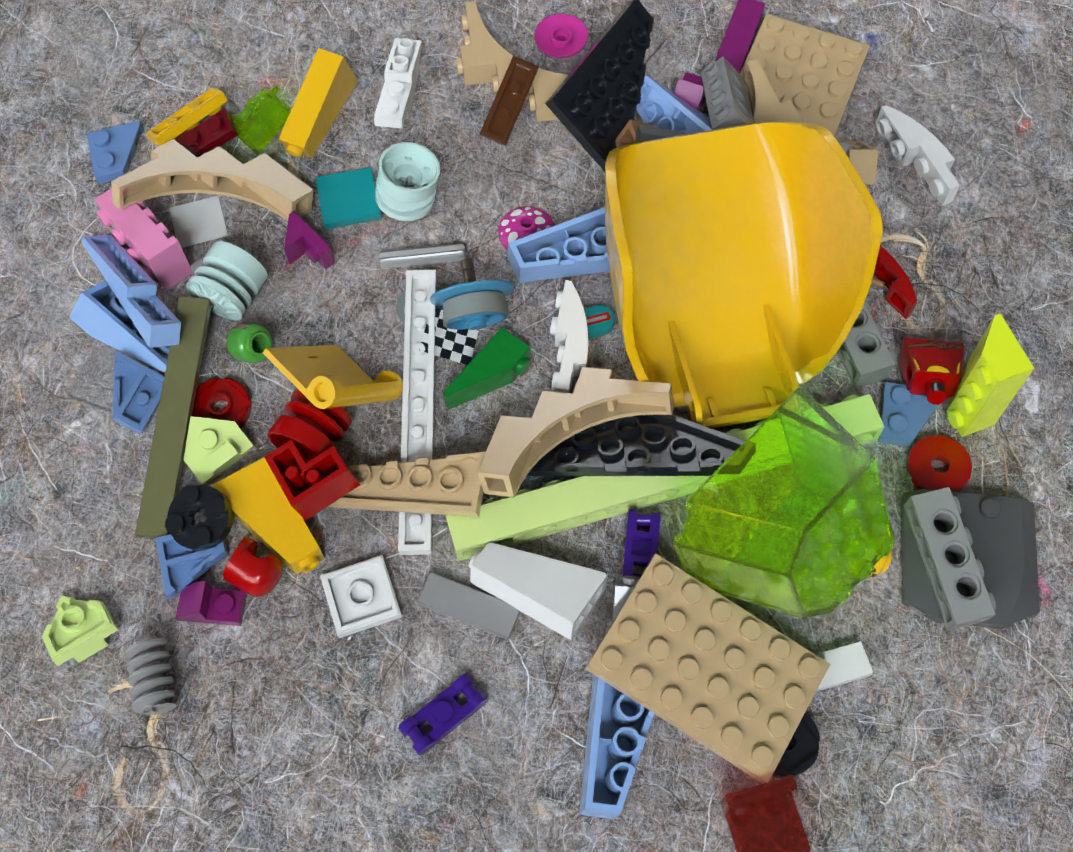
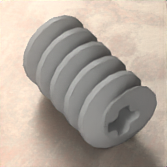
M166 638L144 640L130 646L125 651V658L129 661L126 668L131 674L128 678V683L133 687L130 690V697L135 700L132 702L131 708L135 713L156 715L169 712L177 706L175 703H166L167 699L175 696L174 690L164 689L165 686L174 682L172 677H163L164 673L172 669L170 664H161V661L170 657V652L159 651V648L168 644Z

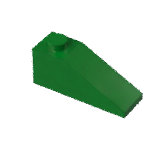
M501 327L443 392L445 406L452 409L512 383L518 375L523 376L529 370L532 363L530 346Z

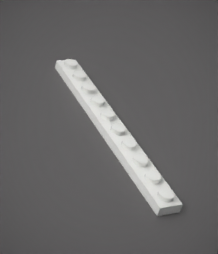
M406 270L401 463L416 462V459L419 458L433 460L436 305L430 302V297L436 293V270ZM429 316L428 353L424 352L425 346L421 342ZM399 512V555L432 554V514Z

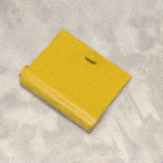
M338 345L265 348L263 354L305 397L320 409L394 401L400 397L403 391V382L399 374L391 370L383 371L373 381Z

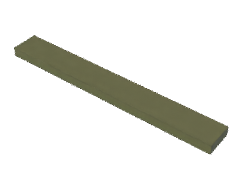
M179 296L176 318L181 322L179 345H172L169 349L135 536L139 538L155 539L171 534L165 528V521L169 507L178 495L190 416H192L212 306L210 299Z

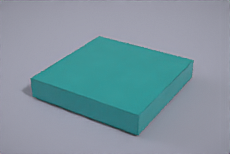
M371 167L315 177L325 230L382 219L380 208L375 201V183Z

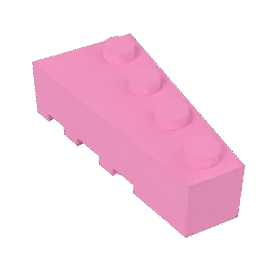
M112 188L94 199L100 209L96 214L105 227L109 225L113 227L114 230L111 233L121 246L126 244L129 247L126 252L138 264L141 263L144 266L143 270L160 286L163 292L192 274L190 264L179 241L174 236H170L167 228L162 222H158L148 207L145 208L142 201L120 210L112 202Z

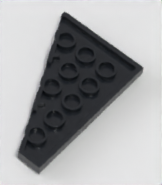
M639 0L629 2L545 103L604 172L609 152L616 149V138L630 119L635 120L636 106L641 101V87L644 83L646 71L644 58L646 50L650 47V32L653 29L654 18Z
M673 414L638 415L607 421L576 433L550 450L536 463L527 475L741 476L757 454L755 444Z

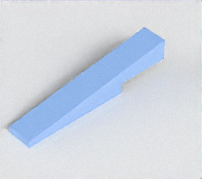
M112 235L82 236L83 246L148 347L179 345L181 322L156 296L157 284Z

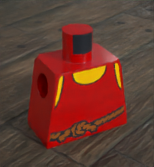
M904 338L897 361L908 391L913 395L927 396L928 402L935 405L943 403L946 398L953 397L961 377L964 344L960 342Z

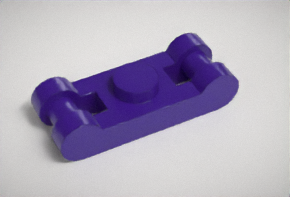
M629 508L622 579L623 576L641 577L642 574L633 573V566L647 567L655 553L658 554L660 511H651V514L639 513L638 509ZM637 525L649 526V532L637 531Z
M468 672L457 678L450 687L399 725V731L404 737L409 736L414 743L412 747L419 756L427 752L488 702L489 698L483 691L476 689L473 685L474 679ZM463 693L468 702L460 707L455 699ZM428 722L433 730L425 735L419 727Z

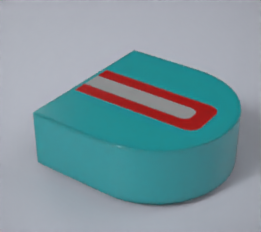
M603 305L584 308L589 340L605 336L612 331L615 318L611 309Z

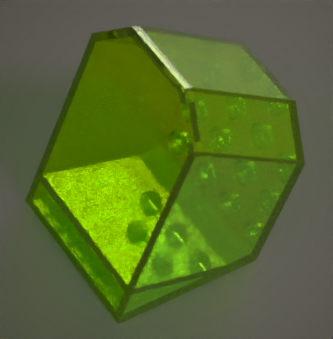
M798 387L687 500L684 510L688 511L689 514L682 535H675L673 546L684 571L719 594L806 618L832 613L839 604L844 603L849 598L854 587L870 575L874 565L883 556H887L891 552L895 540L876 458L804 389Z

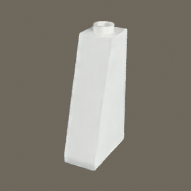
M488 542L482 551H476L469 562V568H471L470 583L505 601L522 613L570 640L603 595L607 580V574L601 571Z

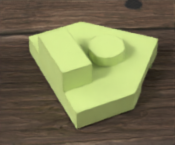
M190 416L183 460L201 484L206 485L254 449L255 446L235 421Z
M60 596L56 605L58 610L51 625L48 624L46 626L42 639L52 661L57 666L71 658L80 663L107 647L108 643L105 638L118 631V628L107 606L102 601L91 599L83 601L75 600L73 597Z

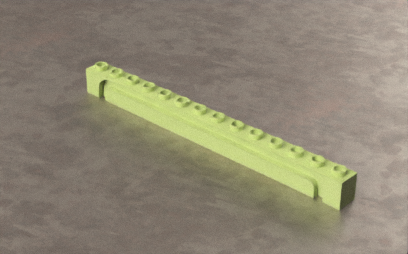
M870 394L861 397L851 395L840 403L833 405L823 403L814 407L812 411L789 414L784 416L783 419L773 422L771 420H764L755 424L753 428L746 430L736 428L726 432L725 434L756 445L757 454L741 476H575L574 479L564 482L561 480L548 482L543 488L533 491L530 489L519 490L515 497L488 499L482 503L479 517L445 515L457 560L461 561L472 558L478 550L482 551L488 542L510 547L627 513L629 508H644L843 450L848 445L854 444V446L878 440L885 426Z

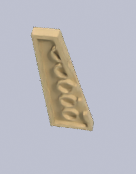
M486 452L448 455L445 459L435 460L419 458L416 459V462L406 463L390 461L386 462V465L368 466L367 464L351 465L350 467L361 485L327 507L479 517L483 489L477 472Z

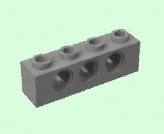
M724 56L717 61L710 62L701 73L712 130L753 124L754 120L744 78Z
M865 299L863 308L854 323L858 327L852 326L848 336L837 351L854 389L888 379L895 366L894 353L890 348L886 347L882 339L881 327L877 322H874L870 314V306L867 299ZM860 348H866L870 352H864Z
M950 487L911 496L903 506L947 631L989 620L996 615L994 611L996 609V602L993 594L986 589L984 584V569L981 561L978 558L975 559L972 551V536L969 529L963 526L960 517L961 506L958 498L952 495ZM934 520L943 522L947 532L938 531L934 526ZM945 551H950L957 556V565L948 562L945 557ZM957 583L967 586L969 597L962 596L957 591Z

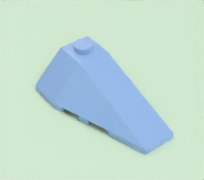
M645 74L644 83L641 87V101L636 106L644 123L658 126L661 129L690 134L712 130L709 117Z
M107 281L81 293L69 317L91 337L165 373L170 346L148 347Z

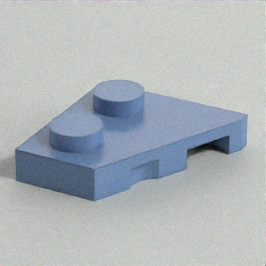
M140 120L86 133L94 176L98 184L113 181L119 176L128 173L130 160L134 157L137 149L135 142L138 134L142 135L143 133Z
M118 351L114 358L112 420L141 435L160 402L164 376Z
M885 382L882 390L880 417L885 427L878 438V442L910 447L939 404L929 403L927 396L911 394L906 385Z
M171 534L155 538L165 596L168 599L175 598L182 592L185 586L191 585L227 556L225 540L217 546L212 545L209 548H205L206 550L195 551L178 544Z

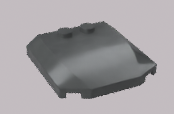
M921 489L904 492L901 496L902 604L907 607L911 605L926 614V618L935 623H944L903 506L911 496L934 490ZM951 492L960 502V517L963 526L967 527L971 533L973 540L972 551L975 559L978 558L982 563L984 584L986 589L991 591L996 602L995 616L985 622L969 626L1004 629L1019 621L1038 615L1040 613L1034 504L1017 497ZM934 520L935 528L940 532L946 533L947 528L945 524L939 520ZM945 551V557L948 562L957 565V556L950 551ZM957 583V591L962 596L969 597L967 586Z

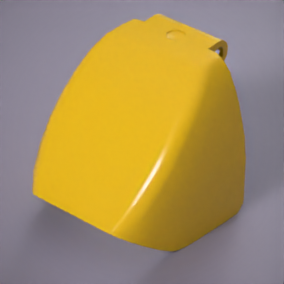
M792 121L761 122L628 144L610 151L606 159L605 230L610 278L623 341L638 381L672 384L674 408L686 406L690 421L711 429L800 413L802 397L799 385L806 383L819 374L834 357L848 336L863 308L870 289L883 236L880 211L837 139L825 127L811 123Z

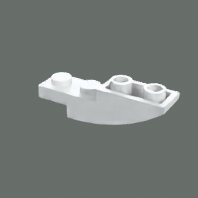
M409 38L394 39L384 71L385 83L374 115L375 126L403 128L405 119H409L419 71L422 48L421 40H411Z
M882 106L875 125L879 135L883 136L889 144L893 156L898 158L903 166L914 163L915 170L919 175L923 176L929 185L931 194L937 197L942 206L953 202L960 187V184L950 171L955 161L954 157L930 131L917 121L892 107Z
M565 280L563 291H558L555 308L559 309L558 317H552L550 334L555 335V347H559L557 363H561L560 372L554 371L551 389L556 390V392L571 393L573 377H579L582 367H587L588 328L579 294L572 281Z

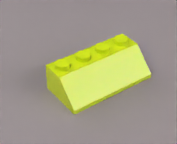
M1001 313L993 317L963 367L955 395L951 397L947 408L949 423L954 429L958 430L961 437L995 425L1034 370V366Z

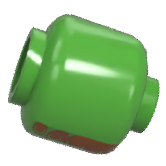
M253 323L236 325L229 332L226 341L230 355L238 361L247 363H258L265 360L267 357L263 354L265 348H272L273 345L272 336L269 331L262 325Z

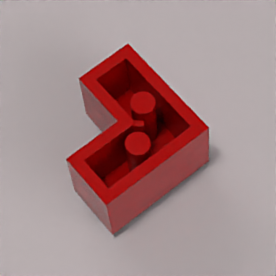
M291 439L264 457L291 507L305 520L361 485L348 462L334 446L309 461L307 455Z

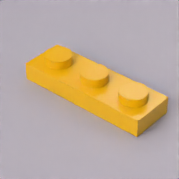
M211 87L145 134L152 144L161 146L173 139L175 140L184 131H189L200 124L199 121L207 115L211 116L218 113L228 99L223 91Z

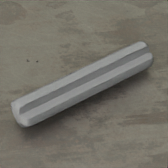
M462 243L379 252V264L383 269L461 261L466 258L465 246Z

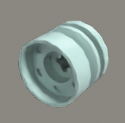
M401 142L391 145L383 151L379 159L375 201L380 210L391 218L399 221L421 219L433 207L440 176V163L434 153L417 143Z
M214 242L203 259L204 266L197 267L194 276L187 282L186 288L193 298L210 299L212 302L211 312L229 320H241L246 311L245 308H248L252 302L250 296L257 295L265 283L268 274L256 258L240 247L228 242Z

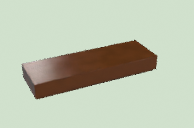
M512 57L482 127L480 136L506 146L538 72V66L518 57Z

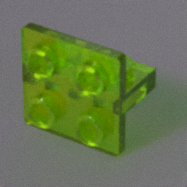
M277 85L269 90L264 87L257 95L254 94L244 104L246 108L240 114L237 113L233 117L238 132L237 137L256 155L261 153L284 126L291 112L275 96L280 90Z

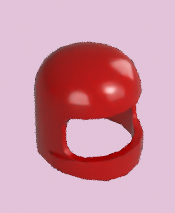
M245 536L229 559L224 569L223 579L253 597H263L269 594L278 584L283 571L282 562L273 553L265 558L255 557L258 544L250 537Z

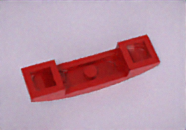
M880 245L874 275L885 282L884 285L889 289L885 300L901 316L907 319L911 316L917 303L915 291L899 263Z

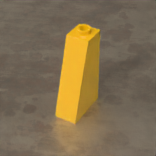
M318 48L279 137V141L285 146V151L288 154L297 158H301L302 155L312 158L354 89L358 79L343 56Z
M264 457L211 485V487L227 496L233 516L296 575L300 572L306 573L315 569L320 564V561L325 559L304 519L291 507Z

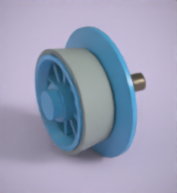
M467 258L461 260L464 283L437 291L430 297V302L433 305L443 307L444 327L455 330H479L502 322L510 316L504 297L514 291V284L503 280L476 281L473 259Z

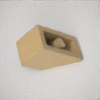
M840 141L850 145L846 154L864 184H875L878 149L862 141Z

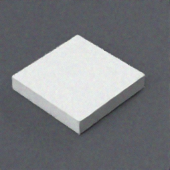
M383 555L320 575L339 638L402 617Z

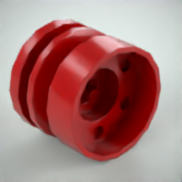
M296 388L291 395V401L285 404L284 410L287 415L277 417L267 437L276 448L292 439L310 461L330 447H335L333 442L342 441L345 434L344 431H348L352 419L342 407L317 408Z

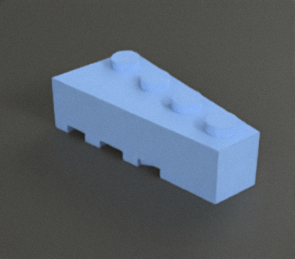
M605 207L509 242L508 260L518 282L524 283L608 272Z
M595 675L592 681L579 815L615 819L621 814L640 753L643 750L646 736L655 714Z

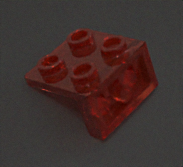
M793 775L724 795L720 804L736 852L811 851L792 796L798 790Z

